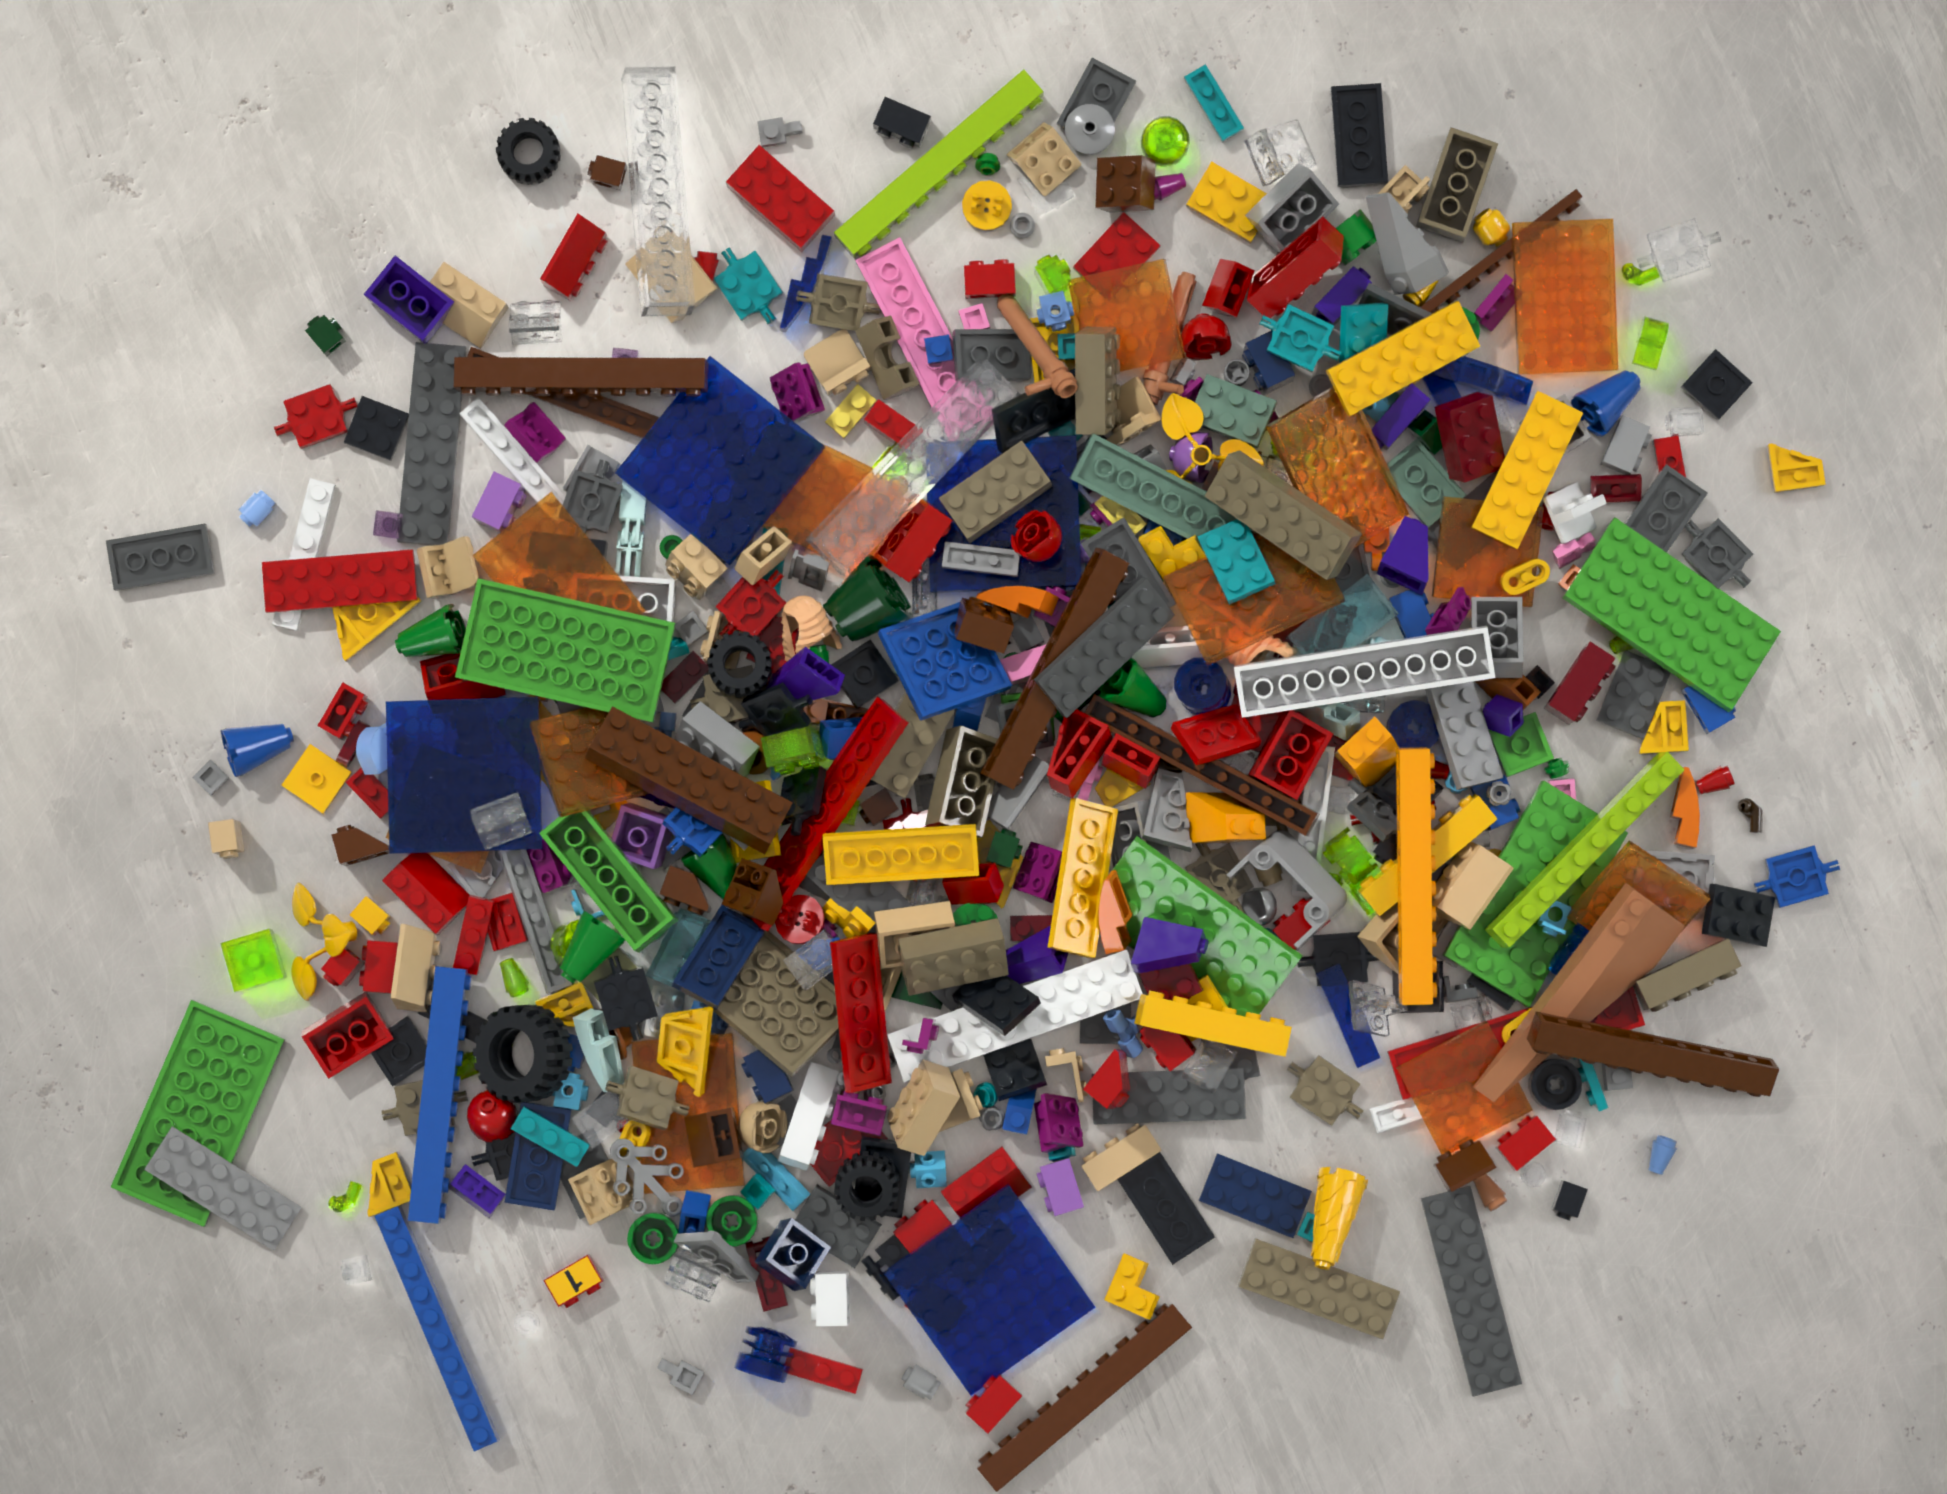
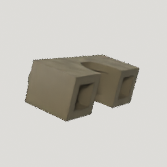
M891 315L874 319L855 330L883 400L901 396L920 385L911 362L897 364L892 357V345L901 338Z

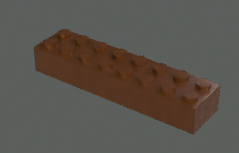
M613 706L589 746L585 759L764 855L792 805L791 801Z

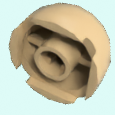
M757 1101L743 1110L739 1118V1137L749 1148L760 1153H770L779 1147L776 1143L780 1137L784 1138L788 1125L787 1114L784 1110L780 1109L778 1104L772 1102L764 1103V1101Z

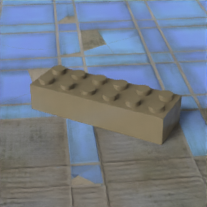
M1240 450L1227 455L1205 494V497L1326 580L1339 575L1362 535L1358 530Z
M1256 1238L1253 1241L1238 1283V1287L1380 1339H1384L1400 1291L1333 1266H1330V1270L1317 1268L1311 1258Z

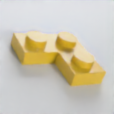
M1162 526L1139 536L1141 546L1164 581L1207 560L1196 535L1176 545L1172 544Z
M831 898L823 906L825 918L842 928L847 938L867 934L875 924L858 906L850 912L839 906Z
M1124 1253L1104 1300L1151 1320L1160 1296L1139 1287L1149 1264Z

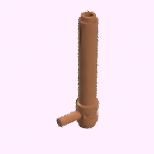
M1182 272L1177 277L1149 368L1145 369L1143 375V386L1154 405H1158L1159 400H1162L1164 392L1179 395L1184 392L1183 385L1167 383L1169 378L1167 373L1197 283L1195 280L1196 276L1188 272Z
M1002 294L997 299V308L1041 368L1045 378L1025 386L1027 396L1052 388L1055 394L1061 398L1072 396L1078 388L1076 378L1069 372L1066 364L1057 358L1014 296Z

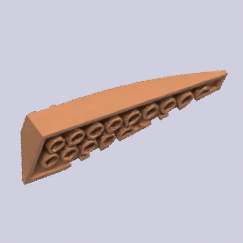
M1625 883L1476 1082L1474 1088L1495 1102L1552 1054L1543 1055L1535 1052L1527 1040L1535 1012L1590 1022L1658 964L1685 928V925Z

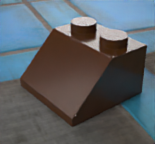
M351 825L337 828V833L332 834L339 864L344 866L394 852L393 847Z
M1471 1138L1458 1145L1459 1151L1453 1154L1447 1151L1436 1157L1438 1162L1433 1164L1448 1192H1453L1497 1168L1479 1140L1473 1142Z

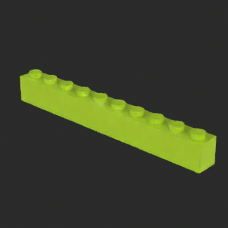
M1023 69L834 232L836 239L853 258H856L858 255L860 257L866 255L872 249L871 244L875 240L879 239V241H882L891 233L889 228L896 222L899 225L902 224L910 216L908 212L915 206L917 208L922 207L929 200L928 195L934 190L939 192L948 184L946 179L953 173L956 176L959 175L967 167L965 164L972 157L976 160L979 155L986 151L984 147L991 141L996 143L1005 135L1004 130L1009 125L1014 127L1024 118L1022 114L1029 108L1032 111L1043 102L1041 98L1044 96V91Z
M1669 752L1658 753L1484 930L1501 948H1510L1685 769Z

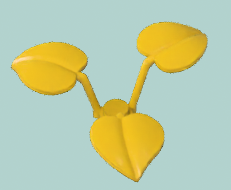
M1172 393L1167 398L1161 417L1165 433L1174 440L1181 439L1186 435L1194 448L1190 452L1192 463L1184 471L1183 475L1179 476L1174 470L1165 471L1184 480L1196 465H1205L1211 459L1220 460L1218 464L1219 471L1227 455L1239 450L1262 466L1264 465L1258 452L1241 440L1232 439L1223 442L1220 446L1221 456L1212 454L1209 447L1205 445H1198L1190 433L1198 431L1203 424L1204 418L1201 408L1194 401Z
M298 882L292 897L293 915L301 926H308L310 922L322 925L323 938L325 939L324 948L307 956L305 960L301 956H297L292 963L291 976L293 984L304 1000L309 1001V998L315 992L317 984L316 974L313 967L309 964L310 961L325 952L332 957L338 956L348 942L356 940L357 928L354 922H341L334 914H327L323 920L316 919L314 917L316 906L313 897L304 885Z

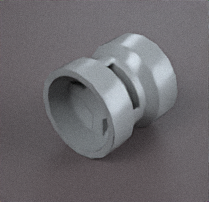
M1232 360L1225 366L1224 380L1241 387L1248 380L1250 371L1247 363L1243 360Z

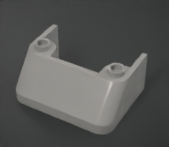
M1277 830L1246 855L1227 874V879L1229 881L1234 879L1249 863L1258 870H1268L1277 862L1285 868L1313 897L1306 904L1303 912L1305 920L1312 928L1294 944V948L1298 951L1345 906L1347 894L1340 884L1289 832Z

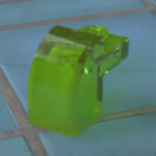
M1646 316L1642 318L1631 364L1657 370L1663 345L1666 341L1669 323Z

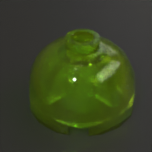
M1159 116L1151 120L1143 128L1140 137L1143 155L1156 160V165L1160 167L1180 163L1187 155L1190 147V135L1186 126L1171 116Z

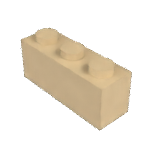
M1137 1123L1125 1131L1128 1135L1119 1141L1115 1137L1104 1144L1106 1150L1100 1154L1094 1151L1083 1158L1085 1163L1081 1167L1097 1192L1162 1151L1146 1125L1140 1127Z

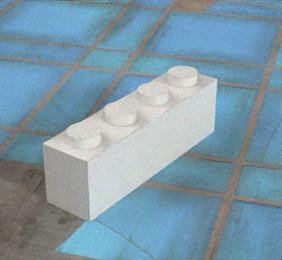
M1220 623L1162 628L1132 658L1136 660L1141 668L1222 662Z
M810 1062L778 1162L807 1171L809 1164H815L819 1150L814 1148L817 1140L822 1142L826 1130L822 1123L824 1117L830 1118L834 1106L830 1099L832 1093L837 1095L840 1085L837 1083L838 1070Z

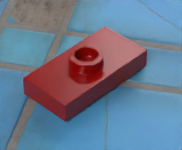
M1679 435L1654 439L1653 445L1658 473L1667 464L1686 477Z

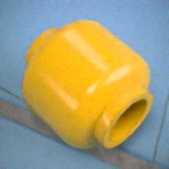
M1487 208L1473 219L1475 221L1473 230L1484 245L1494 244L1497 247L1508 239L1506 234L1510 230V225L1499 210Z

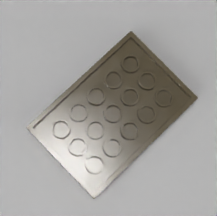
M765 931L717 1010L713 1009L719 1017L791 1078L839 1031L835 986L770 931Z

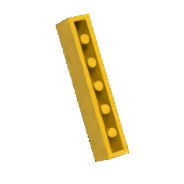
M1468 794L1458 802L1460 807L1453 812L1449 810L1438 819L1440 823L1433 829L1431 828V830H1435V845H1431V855H1435L1436 859L1435 871L1497 820L1496 816L1478 795L1474 794L1471 796ZM1397 858L1394 861L1392 859L1386 861L1379 868L1381 872L1375 877L1372 875L1368 876L1360 883L1359 894L1378 916H1381L1398 902Z
M1150 990L1148 995H1140L1134 1024L1286 1057L1292 1027L1284 1025L1285 1020L1270 1017L1268 1022L1260 1020V1014L1246 1012L1245 1016L1236 1015L1237 1009L1223 1006L1221 1011L1213 1010V1004L1198 1001L1197 1006L1188 1004L1189 999L1173 996V1001L1163 999V993Z

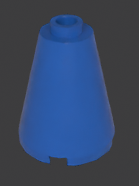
M1624 370L1576 393L1571 400V405L1573 408L1583 412L1581 421L1586 420L1589 424L1587 429L1593 434L1602 437L1611 430L1640 391V378L1636 373Z
M284 724L233 727L220 731L224 749H226L228 754L227 759L235 777L243 776L291 748L290 742H294L290 727L285 728Z

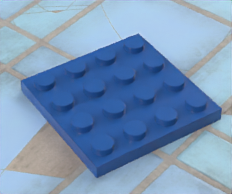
M960 602L880 629L878 632V636L920 721L1007 691L1012 686L995 651L956 639L954 631Z

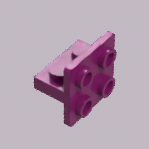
M800 362L794 363L770 377L771 388L775 393L785 424L792 423L802 417L821 413L825 410L808 363L802 365Z
M1030 842L1016 876L1013 889L1053 903L1056 895L1062 851Z
M1048 1093L1042 1094L1041 1101L1034 1103L1041 1152L1049 1153L1066 1146L1083 1147V1132L1080 1126L1079 1107L1076 1099Z

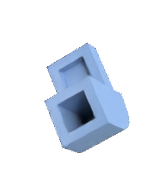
M387 722L380 727H366L361 732L356 744V754L365 775L380 774L397 763L389 744L408 733L404 724Z

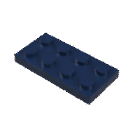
M721 904L674 979L672 987L717 1010L761 940L765 930L761 929L754 921Z
M521 1102L519 1114L525 1106L568 1131L572 1109ZM516 1132L504 1203L555 1211L563 1159Z
M1217 1153L1198 1201L1294 1238L1312 1191Z

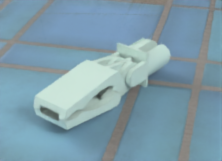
M623 472V489L619 510V521L623 525L622 531H618L615 576H621L623 554L626 555L624 576H631L632 557L636 556L635 577H640L644 532H641V525H645L649 474ZM630 524H633L632 532H630Z

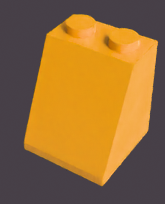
M1374 716L1338 749L1334 756L1364 787L1376 784L1396 765V748H1399L1391 733Z
M1186 793L1187 818H1189V835L1192 843H1235L1266 840L1265 814L1226 793Z

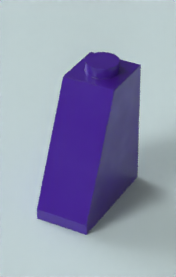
M1353 266L1314 306L1312 315L1335 326L1341 319V306L1354 305L1364 294L1368 284H1372L1369 280L1371 276L1363 268L1357 269Z
M1411 383L1369 431L1368 435L1371 436L1370 442L1380 450L1382 448L1388 450L1425 409L1431 399Z
M1404 516L1380 562L1376 574L1423 595L1429 579L1428 526L1422 524L1417 519Z
M804 647L771 675L766 689L784 683L796 699L810 695L812 700L838 694L845 674L807 647Z
M1144 917L1131 960V966L1135 973H1143L1199 962L1201 954H1205L1207 951L1208 939H1206L1203 929Z
M1051 925L1006 950L1008 977L1022 984L1063 973L1068 953L1047 948Z

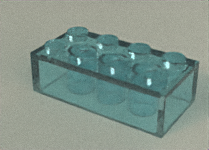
M1366 574L1293 630L1286 638L1299 655L1354 647L1366 640L1399 613L1371 577Z

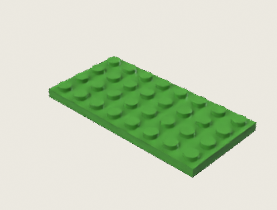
M1615 517L1611 520L1562 599L1727 712L1733 710L1781 632Z
M478 578L455 677L609 712L613 706L636 719L654 722L676 623Z
M1541 781L1498 856L1514 869L1471 930L1460 925L1458 926L1442 956L1522 1005L1530 1007L1628 832L1624 831L1556 900L1571 907L1570 914L1563 928L1566 931L1565 935L1557 934L1554 937L1542 932L1543 927L1537 925V920L1510 948H1501L1484 929L1597 815L1596 812L1546 781ZM1559 907L1550 908L1548 911L1549 919L1553 922L1559 921L1562 918V910Z
M1136 836L1113 868V870L1117 871L1132 913V917L1126 924L1131 938L1128 946L1135 950L1144 917L1203 929L1205 937L1208 939L1207 951L1205 954H1201L1199 962L1191 963L1198 979L1208 974L1228 1008L1237 1009L1236 1015L1245 1016L1246 1012L1260 1014L1303 956L1138 836Z
M191 1000L111 1188L205 1227L211 1214L210 1210L147 1172L144 1168L172 1126L233 1163L285 1039Z

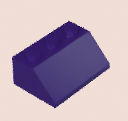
M396 255L364 293V296L424 344L428 343L441 327L454 304L452 299Z

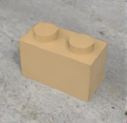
M773 526L741 552L734 569L753 586L785 559L792 541Z
M229 819L208 823L212 853L219 855L220 858L230 859L238 857L239 852H244L240 821Z

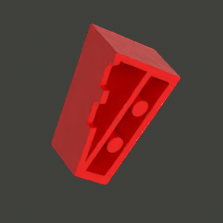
M1077 709L1068 718H1063L1062 725H1060L1057 744L1056 747L1054 746L1047 772L1051 789L1073 799L1112 741L1109 725Z

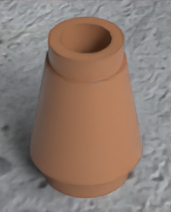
M1487 1174L1473 1180L1484 1207H1488L1491 1212L1507 1202L1506 1193Z

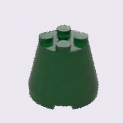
M872 555L862 559L828 598L827 602L823 604L827 614L830 617L833 616L837 621L835 627L842 637L847 636L852 642L874 635L880 629L904 622L913 617L911 612L908 613L911 605L894 577L891 578L885 570L880 569L882 563Z

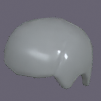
M1253 888V891L1244 894L1242 908L1245 911L1244 914L1263 926L1269 924L1274 919L1277 911V902L1273 893L1266 888Z

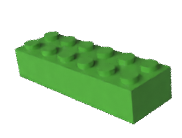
M577 801L539 833L634 951L640 953L678 921L584 803Z

